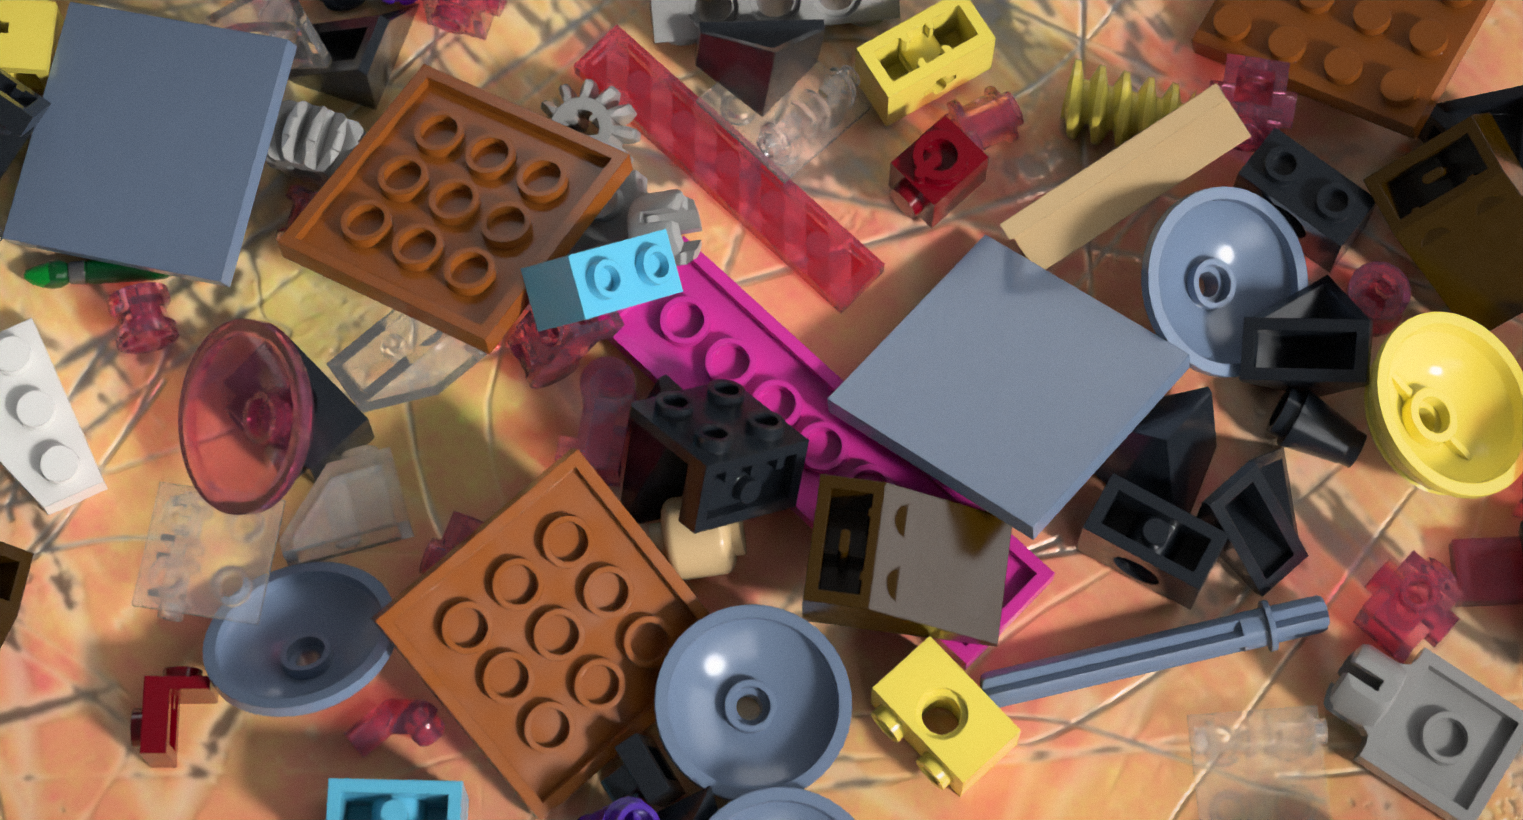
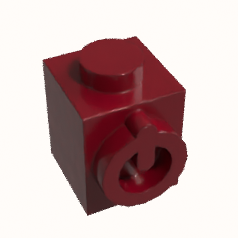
M944 115L890 163L889 187L891 189L889 194L903 213L910 218H915L918 215L933 228L986 180L989 157Z

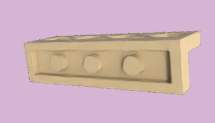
M1215 83L1002 222L1000 226L1009 240L1015 239L1028 260L1046 270L1251 137V134L1219 85Z

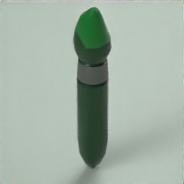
M59 259L50 260L29 268L23 274L24 279L32 285L49 289L62 288L68 285V283L104 284L139 282L171 277V275L96 260H80L67 263Z

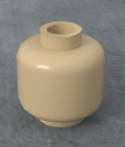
M683 496L667 499L661 509V522L649 524L651 541L679 576L686 581L730 573L735 568L737 556L746 555L743 521L694 534L678 521Z

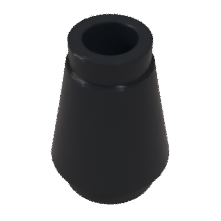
M1289 387L1282 395L1266 428V432L1278 438L1277 445L1334 463H1340L1347 468L1354 464L1367 439V434L1358 430L1356 426L1312 391L1306 389L1302 393L1292 387Z

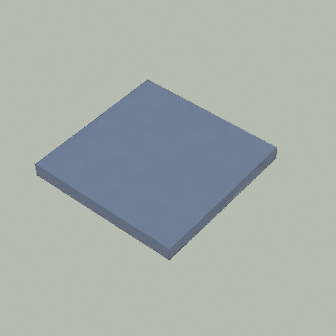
M70 2L43 94V98L50 102L51 105L32 132L2 238L12 244L230 287L297 46L284 38Z
M985 234L827 398L828 410L855 429L1034 540L1190 368V354Z

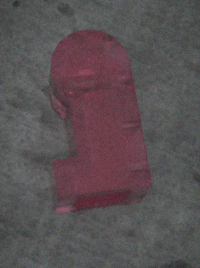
M531 308L516 326L517 329L507 342L513 355L522 365L530 388L538 389L555 384L571 375L579 367V361L598 341L614 337L625 324L618 311L538 332Z
M613 356L600 357L592 360L583 369L580 376L583 412L578 436L574 438L559 435L555 462L571 448H576L608 486L620 487L633 421L629 417L630 405L632 402L637 401L635 376L631 367L623 360Z

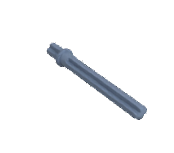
M1318 595L1272 606L1269 605L1267 600H1262L1258 602V608L1233 615L984 672L980 678V687L1000 708L1267 646L1269 651L1273 652L1279 649L1280 642L1325 632L1330 625L1329 612L1323 598Z

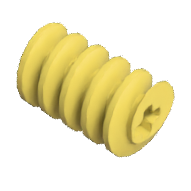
M1076 58L1067 85L1060 120L1062 118L1065 119L1067 137L1073 140L1078 137L1086 124L1089 125L1091 142L1097 146L1102 143L1110 130L1114 131L1115 148H1117L1184 103H1181L1179 84L1172 82L1162 98L1157 97L1155 78L1150 76L1147 77L1137 92L1132 91L1131 75L1129 71L1125 70L1113 86L1108 85L1106 66L1101 64L1089 80L1084 79L1082 60ZM1197 89L1192 94L1189 100L1195 97Z

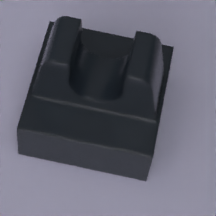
M639 733L633 734L615 746L624 765L600 782L612 802L622 797L630 796L639 799L644 797L647 803L665 808L686 794L654 739Z

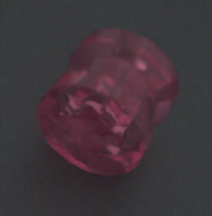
M1374 261L1363 264L1354 271L1345 293L1373 321L1372 337H1379L1388 334L1397 327L1410 302L1411 287L1408 278L1398 267L1388 262ZM1375 288L1385 296H1389L1390 299H1383L1380 295L1376 294Z
M158 282L137 283L121 288L108 297L106 302L109 314L118 321L119 329L114 336L120 352L125 354L150 353L168 347L178 340L180 334L177 323L173 318L169 317L167 311L171 303L167 285Z

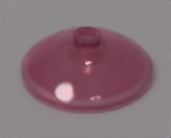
M234 319L214 329L202 341L191 359L180 394L178 410L179 443L189 478L200 496L209 505L220 512L230 515H256L276 505L293 486L304 467L313 437L314 398L306 366L295 345L282 330L262 320Z

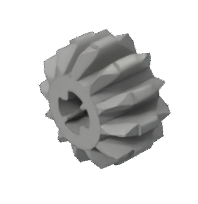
M585 79L581 86L579 97H577V94L568 84H564L559 87V94L564 102L559 107H556L547 100L541 102L540 108L552 118L551 120L578 132L586 131L588 121H590L599 129L598 135L592 134L589 135L590 137L626 153L628 152L622 148L623 144H634L641 140V133L637 129L626 126L636 117V110L631 104L618 106L621 93L613 86H609L599 94L598 85L592 79ZM630 155V159H631V163H632L634 159H633V157Z
M293 100L282 101L265 161L271 168L283 171L285 176H292L301 179L304 183L310 182L323 187L352 150L360 143L366 132L359 122L346 118L344 113L331 111L324 105L316 106L306 101L295 102Z

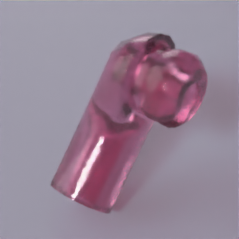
M390 698L382 701L344 731L343 734L359 755L364 758L393 734H410L414 742L419 746H429L443 735L445 725L443 720L436 715L437 707L426 699Z

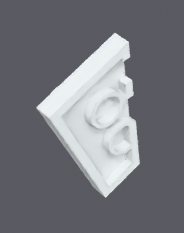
M32 318L0 332V464L48 515H51L108 488L37 326Z

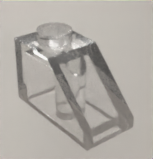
M393 309L326 364L357 408L365 413L438 395L484 358L487 353Z
M374 445L355 447L345 451L340 456L341 460L326 464L279 539L281 552L288 566L320 562L415 537L398 469L390 447L380 450Z

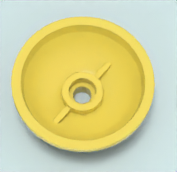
M1427 312L1416 315L1394 328L1381 344L1377 356L1370 367L1369 385L1365 386L1364 391L1366 421L1372 439L1383 458L1401 477L1411 484L1438 495L1476 499L1495 494L1510 486L1523 473V371L1512 353L1485 327L1455 313Z

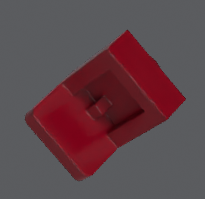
M172 666L163 669V676H144L142 708H134L132 711L130 737L132 747L140 748V755L151 768H177L180 704L218 703L219 694L212 686L209 677L203 676L201 669L188 666Z

